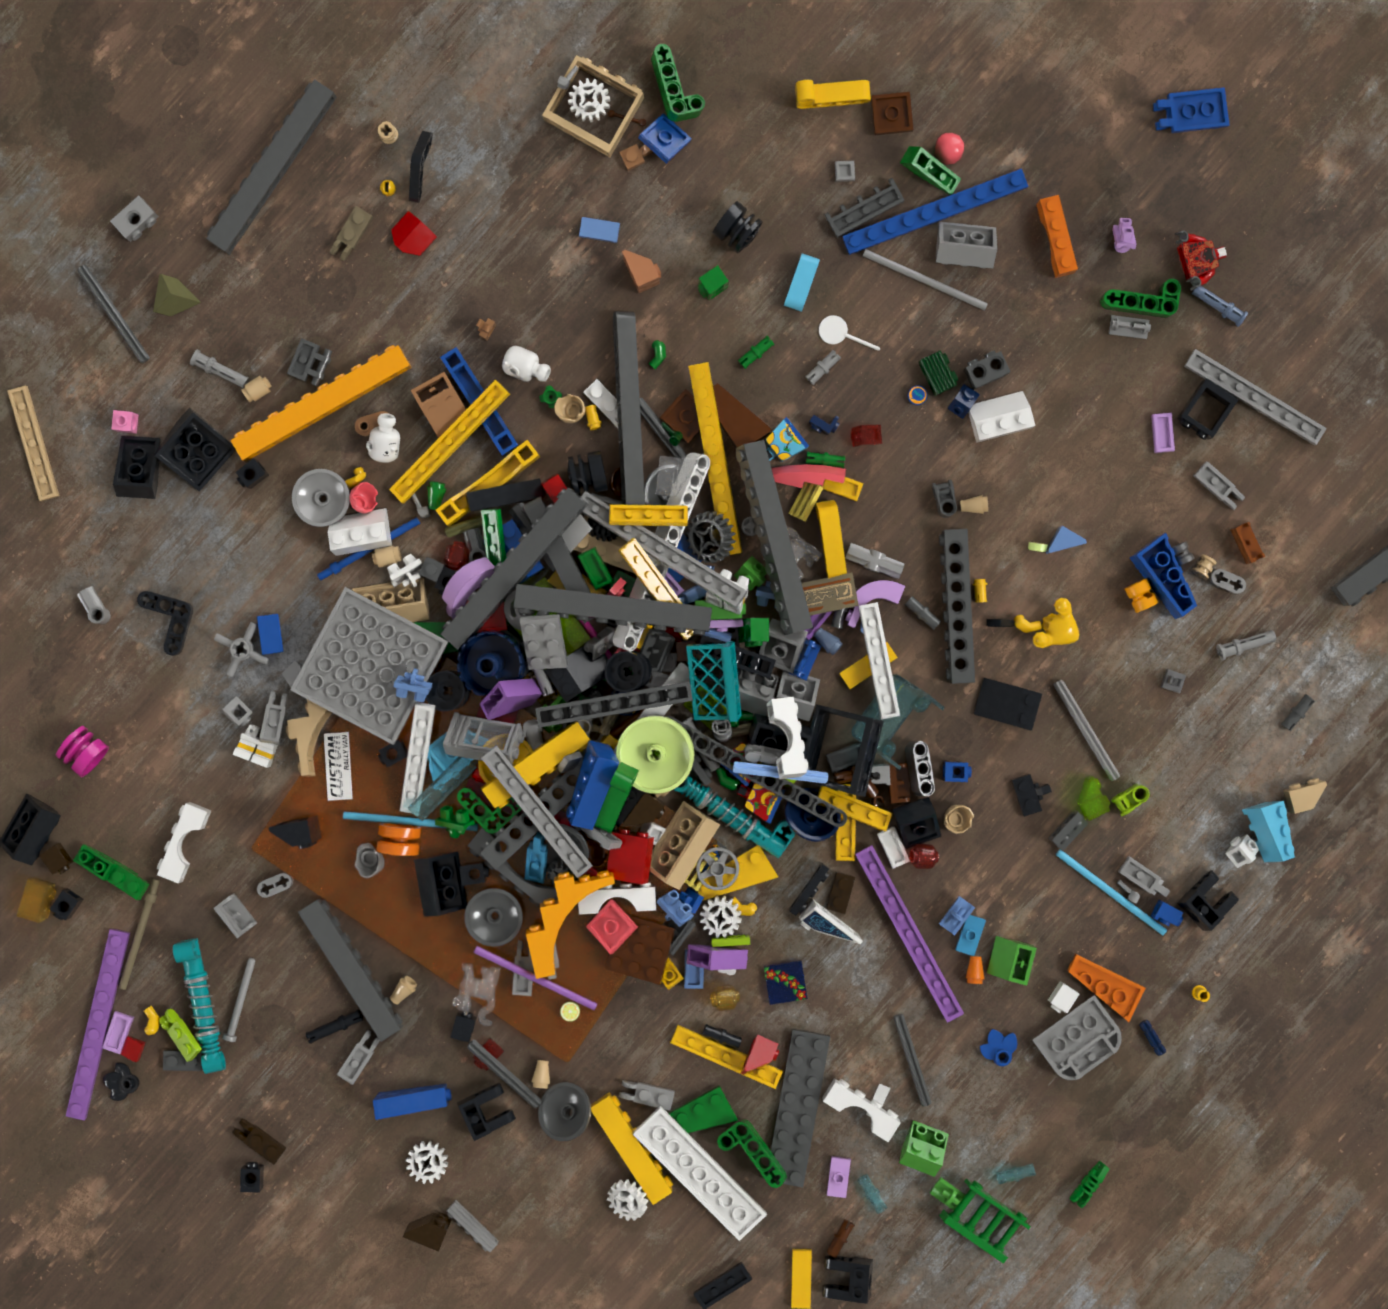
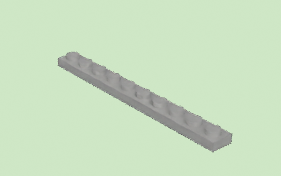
M586 491L581 496L589 504L582 511L584 515L626 541L635 538L645 553L730 606L737 609L746 596V590L643 526L609 525L610 506Z

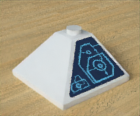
M813 899L799 916V919L802 921L800 924L807 930L812 928L816 932L857 944L863 942L856 931Z

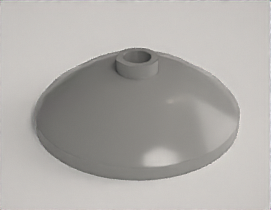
M314 469L303 474L297 480L292 491V504L296 514L304 522L317 527L330 526L341 520L346 514L350 504V492L344 479L337 473L327 469ZM323 495L327 498L325 502L320 501Z

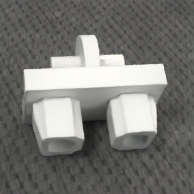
M412 554L403 558V562L406 565L404 568L400 569L396 563L387 567L393 587L402 583L404 587L411 584L415 588L417 586L415 580L421 578L419 573L422 568V562Z

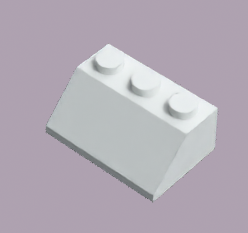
M1023 391L975 403L968 412L976 443L1035 427L1031 407Z
M387 509L373 510L370 513L345 515L341 520L328 527L330 551L335 556L392 546Z

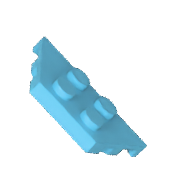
M468 730L463 743L472 745V739L475 738L476 733ZM446 733L429 746V769L435 790L474 760L447 755L443 747ZM479 735L476 746L483 747L489 739Z

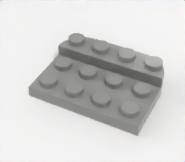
M1093 995L1032 1041L1060 1077L1067 1080H1077L1119 1050L1121 1031L1095 995Z

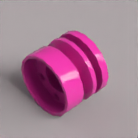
M81 726L72 732L63 741L56 753L58 759L64 758V764H69L75 760L71 770L80 777L90 773L109 750V746L100 739L90 743L93 733H87L88 729L85 726Z

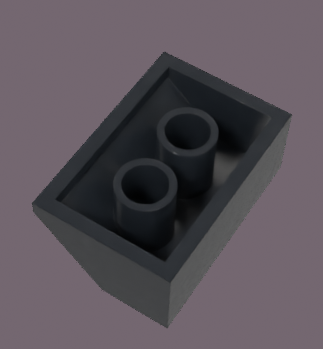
M754 714L749 729L747 745H761L786 751L788 740L785 732L779 726L769 723L768 716ZM801 725L800 736L805 744L803 752L805 758L812 739V733L809 726Z
M26 794L0 839V846L13 860L32 866L39 857L44 844L49 840V836L58 824L61 815L51 806L30 794Z
M318 815L281 822L269 827V831L292 847L298 846L299 849L317 844V840L322 838Z
M458 851L414 860L424 917L440 916L466 909L467 899L465 888L461 882L459 868L461 865Z

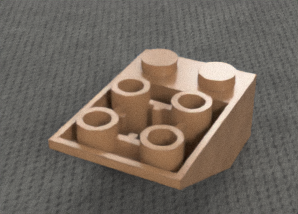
M445 372L411 390L438 438L466 410Z

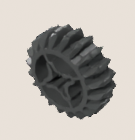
M705 511L704 513L697 514L696 517L691 519L692 523L687 525L690 530L685 533L689 536L685 541L690 542L688 549H693L692 555L698 554L697 560H704L705 563H716L717 561L724 560V557L730 555L729 551L734 549L731 544L736 542V540L732 539V536L736 533L731 532L733 525H728L729 519H723L724 514L717 515L716 511L711 513L710 511ZM706 522L711 523V526L704 529L702 527ZM713 546L719 547L716 552L710 551V548Z

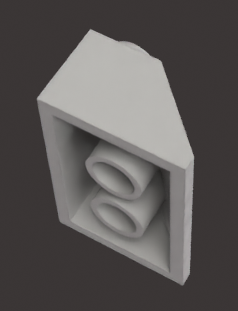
M939 221L936 244L937 263L980 268L994 267L997 253L996 227Z

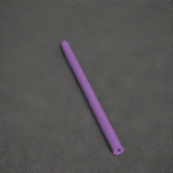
M476 946L473 952L592 1010H595L597 1003L545 978L536 979L535 973L483 948Z

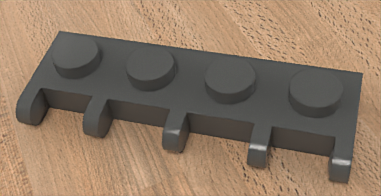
M893 178L888 179L891 186L881 192L877 186L873 187L875 195L864 201L858 195L856 198L859 204L846 210L844 204L840 205L842 213L831 218L828 212L824 214L836 238L905 201Z

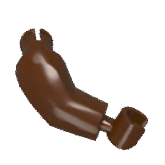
M851 766L847 771L833 773V776L836 777L833 778L834 782L840 784L852 782L855 766ZM870 778L866 796L872 798L871 804L878 807L876 799L878 798L881 803H884V798L877 795L879 791Z

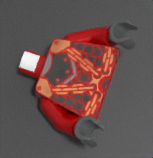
M1183 230L1175 233L1180 238V240L1176 241V244H1180L1177 247L1186 282H1191L1193 285L1190 288L1192 291L1206 284L1214 276L1215 269L1219 267L1218 260L1226 258L1227 254L1224 246L1215 249L1211 240L1207 241L1204 237L1189 234Z

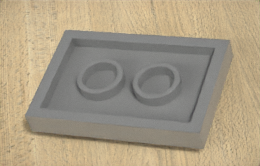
M560 615L521 616L520 626L529 670L567 668L568 661Z

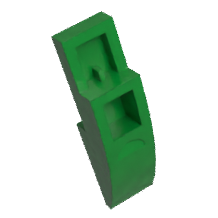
M82 844L73 860L100 879L107 880L136 900H141L150 884L137 876L138 873L85 844Z

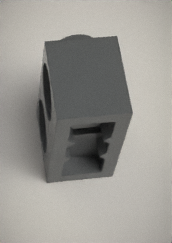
M994 350L984 355L985 359L981 361L974 359L967 363L968 367L964 369V372L973 390L1002 378L1011 372L1001 351L996 353ZM991 361L999 363L1000 367L998 370L991 368ZM977 368L982 371L981 378L973 375L974 369Z

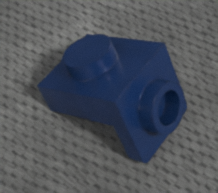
M963 384L948 406V409L963 419L980 394L966 384Z
M813 415L809 422L812 425L810 427L812 430L819 434L822 431L826 435H829L830 432L834 433L840 423L837 422L838 416H835L829 425Z

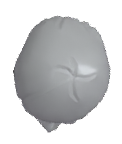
M362 843L357 848L354 865L361 877L371 878L383 870L385 859L382 853L377 852L372 844Z

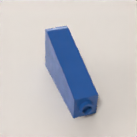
M447 1084L378 1092L373 1099L375 1120L447 1107L449 1101L452 1100L451 1089H447Z

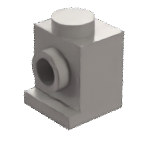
M237 696L220 710L236 727L240 724L244 726L251 720L249 715L253 713ZM235 710L240 712L239 717L234 716Z

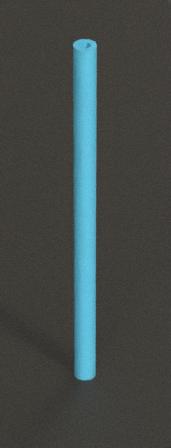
M345 811L343 813V819L446 828L435 825V820ZM478 824L469 825L466 830L478 831Z
M1060 849L1057 851V857L1162 936L1167 932L1166 928Z

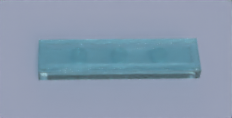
M458 757L408 807L409 811L423 821L477 768L476 765L468 758Z

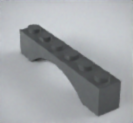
M481 828L468 844V847H470L469 851L477 858L479 856L482 857L480 854L482 852L481 846L488 840L492 842L497 837ZM500 842L495 845V849L497 852L503 853ZM485 860L484 864L493 870L494 868ZM507 861L497 869L500 872L499 876L506 882L510 880L514 883V888L521 894L525 892L530 897L529 901L535 906L543 903L545 899L555 898V900H558L555 887L542 886L526 880Z

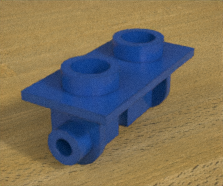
M806 640L794 672H789V674L807 681L821 645L816 644L815 641Z

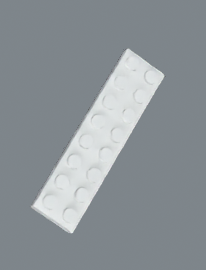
M661 1106L633 1131V1135L739 1241L767 1215V1212Z

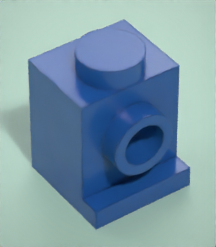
M943 761L942 780L947 782H968V778H971L972 774L971 766H968L969 763ZM955 768L960 769V773L958 775H955L953 773V770Z
M1158 900L1150 917L1157 921L1159 919V922L1167 926L1173 924L1178 927L1183 920V912Z

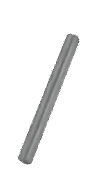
M1063 680L1055 682L1053 685L1107 776L1111 781L1118 779L1120 774Z

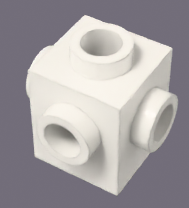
M1247 834L1241 838L1239 836L1235 837L1230 842L1231 846L1225 853L1233 864L1239 868L1253 862L1259 849L1255 841Z

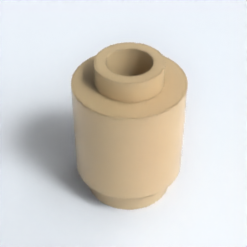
M258 376L245 384V387L241 390L247 400L252 402L271 392L269 388L272 386L266 377Z
M392 545L378 548L372 554L374 565L378 564L379 568L395 563L398 564L399 561H402L399 546L394 547Z

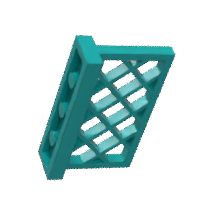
M735 641L724 644H688L686 648L694 720H730V722H737L742 714ZM712 649H721V658L718 661L709 654ZM692 650H700L704 654L700 661L693 657ZM705 657H708L715 664L710 670L701 664ZM697 666L706 673L701 680L694 673ZM716 666L723 671V676L720 680L711 673ZM708 675L717 682L712 689L702 682ZM718 684L725 690V695L722 698L713 691ZM699 685L708 691L704 698L696 693V688ZM709 694L718 700L714 707L705 701ZM701 703L710 710L707 715H699L698 706ZM721 703L726 707L727 714H720L715 708Z

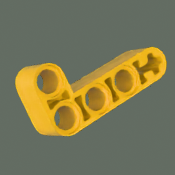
M801 80L796 82L795 85L796 106L799 109L864 104L871 101L870 83L868 80L813 84V80Z
M835 500L817 502L815 507L820 525L827 578L847 574L837 504Z

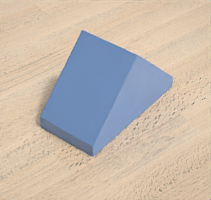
M1060 526L1049 543L1046 554L1086 544L1087 542L1083 537L1064 526Z

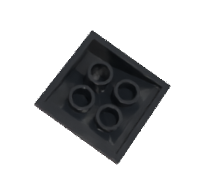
M189 407L173 426L154 456L200 492L236 449L230 441Z

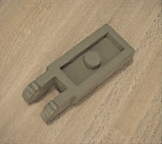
M355 206L337 236V240L334 242L330 253L335 255L342 243L345 244L347 247L340 257L341 260L345 261L352 249H355L373 216Z

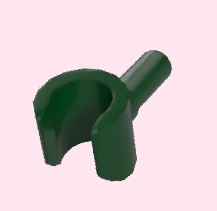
M662 422L661 426L671 436L669 442L673 446H677L683 438V434L680 431L674 432L665 422Z

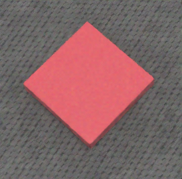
M613 899L585 926L609 954H613L638 928Z

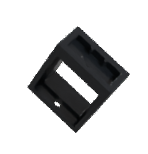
M1206 378L1202 380L1177 419L1181 421L1180 424L1183 427L1196 431V435L1199 438L1209 440L1215 436L1239 399ZM1204 391L1226 406L1211 430L1188 415Z

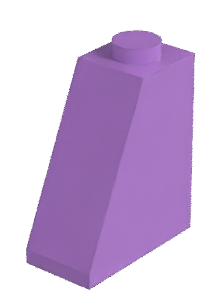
M534 678L498 681L480 703V706L487 720H491L533 705L542 695V692Z
M689 944L687 964L708 970L746 969L748 950L732 946L712 947V945Z

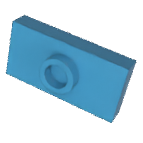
M970 914L963 924L955 950L974 956L986 920Z

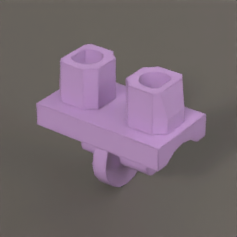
M1120 218L1119 224L1113 225L1114 247L1117 252L1125 253L1130 248L1136 249L1134 229L1131 226L1132 220L1130 218Z

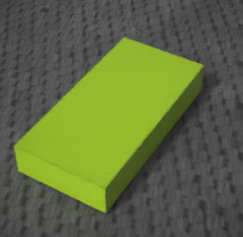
M750 936L712 937V947L750 945Z

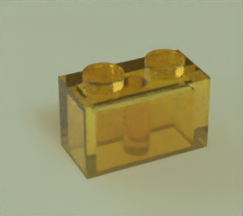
M34 877L27 879L17 917L38 923L47 919L50 914V901L54 899L56 894L54 889L55 883Z

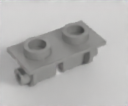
M1111 315L1110 335L1147 339L1148 332L1151 329L1149 320Z
M605 627L597 634V638L593 637L585 643L584 649L586 652L593 653V660L614 646L613 636L616 628Z

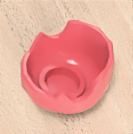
M954 133L942 134L936 141V158L946 165L955 164L961 159L964 152V142L961 137Z
M368 482L359 483L350 492L349 498L352 508L363 514L370 513L378 504L375 501L378 492Z

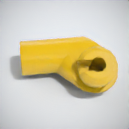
M736 897L732 898V904L739 905L736 910L742 912L741 916H752L757 910L756 904L751 902L748 905H742Z

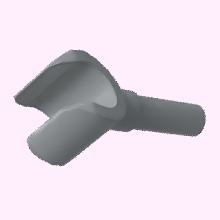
M574 66L567 77L560 76L557 87L565 90L568 89L570 80L579 68Z
M414 493L411 497L416 504L418 514L421 518L430 517L428 506L422 507Z
M1119 880L1117 883L1126 892L1130 893L1127 899L1137 903L1140 895Z

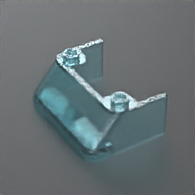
M895 674L892 677L900 716L882 719L884 723L876 754L900 770L901 766L891 759L896 751V745L891 741L894 734L912 710L919 713L923 712L931 703L942 711L945 707L917 686ZM875 696L862 716L881 720ZM857 721L852 728V736L859 742L862 741L866 725L865 722Z

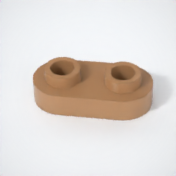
M380 411L360 417L355 423L356 432L364 437L370 436L371 430L379 426L377 422L378 416L383 413H389ZM363 423H367L368 425L367 429L365 430L361 428V425Z

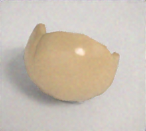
M567 394L563 398H558L554 405L555 414L565 423H576L585 415V404L579 396Z
M953 805L944 814V825L955 834L964 833L971 827L974 814L970 808L964 805Z

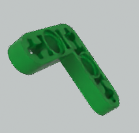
M463 788L457 794L459 803L468 810L469 814L486 832L491 834L499 831L512 817L522 810L518 804L516 806L519 809L516 810L514 805L508 803L505 806H509L512 809V814L509 817H504L501 813L502 808L498 807L493 812L471 788ZM462 792H470L469 798L472 801L476 798L478 802L469 808L468 805L471 803L468 800H462ZM512 797L508 799V801L512 800L513 803L515 802ZM482 805L485 813L482 816H477L474 813L475 806ZM498 813V816L505 822L502 823L500 820L496 824L497 829H489L488 821H494L497 818L495 814Z

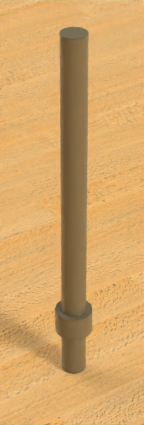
M152 878L149 891L145 894V904L119 984L120 989L126 990L152 905L157 899L156 892L160 879Z

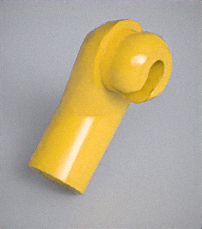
M362 467L354 469L353 473L355 476L345 480L349 489L357 486L365 479L366 472H364Z
M1023 615L1014 617L1016 628L1024 633L1042 630L1040 620L1030 623L1024 619Z
M151 1005L144 1010L149 1019L144 1029L147 1035L156 1034L160 1026V1017Z

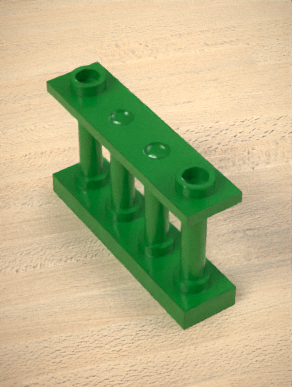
M966 1178L964 1182L970 1188L954 1211L948 1213L943 1209L939 1216L944 1223L1004 1264L1008 1258L1003 1252L1005 1245L1020 1225H1023L1028 1230L1031 1226L1026 1221L1028 1218L1019 1211L1016 1214L982 1190L983 1186L977 1181L971 1182ZM976 1193L985 1200L968 1222H961L959 1216ZM993 1204L1000 1210L986 1229L978 1234L974 1231L975 1225L989 1206ZM1007 1214L1014 1221L998 1243H991L989 1241L990 1235Z

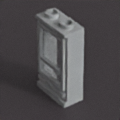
M454 712L443 741V747L447 755L483 761L480 757L496 745L513 765L514 759L518 758L519 745L524 741L525 732L522 730L521 723L512 724L487 720Z

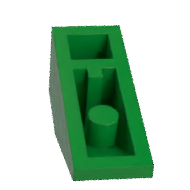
M909 146L900 161L913 174L949 195L953 194L961 180L960 177L922 147Z

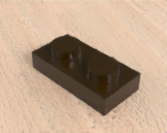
M836 872L826 909L842 914L846 913L856 877Z

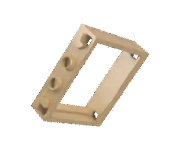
M576 55L564 77H567L574 66H577L579 69L635 99L610 144L555 114L568 89L557 88L542 115L543 119L595 150L611 157L642 103L644 94L637 85L632 84L631 86L625 83L626 80L621 76H613L608 73L609 71L605 67L600 65L597 67L592 64L590 59L581 58ZM579 69L577 70V72L574 74V76H573L572 79L570 80L569 87H570L571 83L573 82L575 76L577 75Z

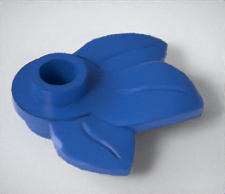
M991 1029L988 1034V1044L981 1045L980 1051L986 1059L993 1060L998 1066H1007L1012 1060V1053L1017 1049L1016 1035L1010 1033L1004 1037L999 1031ZM1004 1053L1005 1058L999 1059V1054Z

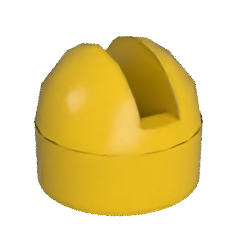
M384 180L380 184V190L383 195L392 196L396 191V186L391 180ZM386 183H389V185H388V191H389V192H385V191H386Z

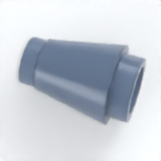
M822 628L814 635L828 654L834 655L843 645L840 642L841 639Z

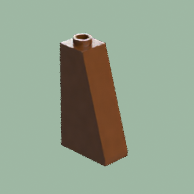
M718 383L713 385L719 423L735 448L743 444L757 442L772 432L767 424Z

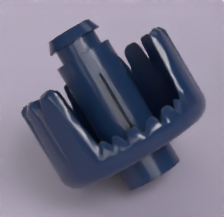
M485 631L472 636L461 647L462 650L457 657L459 661L457 671L461 672L459 678L462 682H465V687L468 690H473L474 694L485 696L488 695L498 681L519 680L523 678L526 669L525 654L519 642L511 635L502 631Z

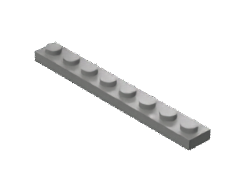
M1196 349L1193 350L1184 365L1185 368L1204 379L1208 378L1243 403L1314 446L1318 444L1327 429Z
M495 745L480 757L573 874L579 878L590 869L592 864L500 749Z

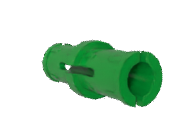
M765 336L757 345H752L750 350L738 359V362L746 369L757 358H762V354L775 344L768 336Z
M807 451L806 457H814V459L806 458V464L844 468L845 463L837 462V460L845 461V456L829 455L828 452L820 454Z

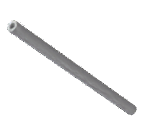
M867 249L864 251L863 257L984 311L988 305L986 302Z

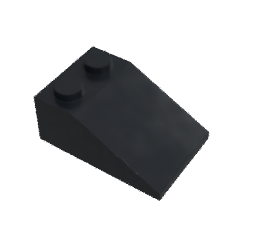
M121 436L113 480L116 497L156 499L159 459L154 454L160 447V438Z
M583 646L567 656V668L546 669L545 672L565 702L569 703L606 679L605 666L609 659L604 653L593 660V653L586 652Z
M983 678L973 714L1032 731L1042 693Z

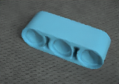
M801 254L784 306L802 312L820 259Z

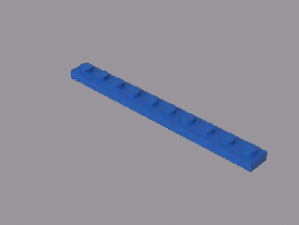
M1019 169L844 235L842 239L848 254L851 255L1028 188V184L1023 170Z

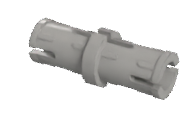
M834 350L822 361H818L817 366L805 376L808 381H811L812 385L824 374H828L830 372L829 369L841 359L838 354H835Z

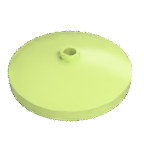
M657 715L640 718L629 725L622 733L616 750L619 765L623 762L639 770L633 787L653 794L671 791L682 784L691 772L695 755L694 746L687 731L676 721ZM654 750L659 751L660 755L656 756Z

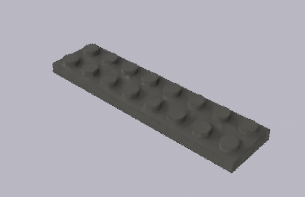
M792 1029L770 1150L786 1172L787 1178L783 1184L803 1188L830 1035ZM774 1166L771 1167L768 1173H770V1171L774 1169ZM779 1175L774 1176L773 1179H774V1180H777V1179L779 1180V1179H780V1176H779Z

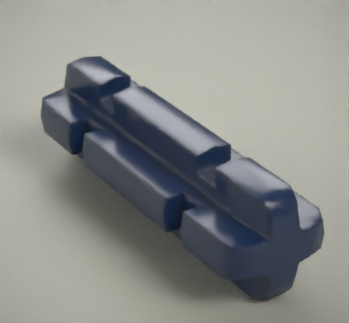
M1148 1020L1142 1021L1139 1026L1145 1032L1144 1035L1150 1045L1154 1047V1052L1158 1056L1163 1055L1166 1049L1161 1044L1152 1025Z

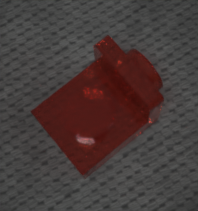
M860 425L851 428L853 447L882 444L881 425Z
M489 1038L482 1046L496 1059L504 1052L492 1038ZM473 1056L477 1067L480 1069L484 1068L486 1071L489 1069L478 1057Z

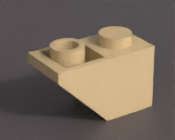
M1314 778L1308 780V784L1300 785V783L1289 785V789L1283 790L1289 812L1296 814L1314 809L1327 786L1326 781Z

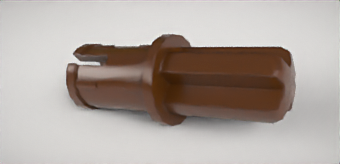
M847 1219L843 1220L837 1234L834 1233L835 1237L827 1250V1253L832 1257L836 1258L844 1243L848 1242L847 1238L855 1226L851 1222L846 1229L849 1222Z

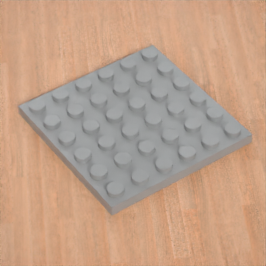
M345 587L290 690L394 745L417 702L414 700L415 692L408 691L406 698L397 697L396 688L393 687L394 681H396L398 675L404 676L405 672L412 673L414 668L419 670L418 675L425 676L424 681L427 682L449 642Z

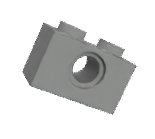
M137 196L110 222L131 242L140 238L142 231L147 227H152L159 216L144 199ZM139 216V222L132 224L133 218Z

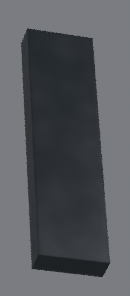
M538 478L467 492L465 496L469 512L534 500L540 496L543 498L544 493L541 480Z

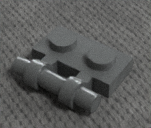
M301 338L287 374L305 382L309 375L313 376L311 384L318 387L320 381H323L325 376L323 373L327 364H330L332 351L325 348L323 355L318 353L319 345ZM315 359L320 361L316 371L311 369Z

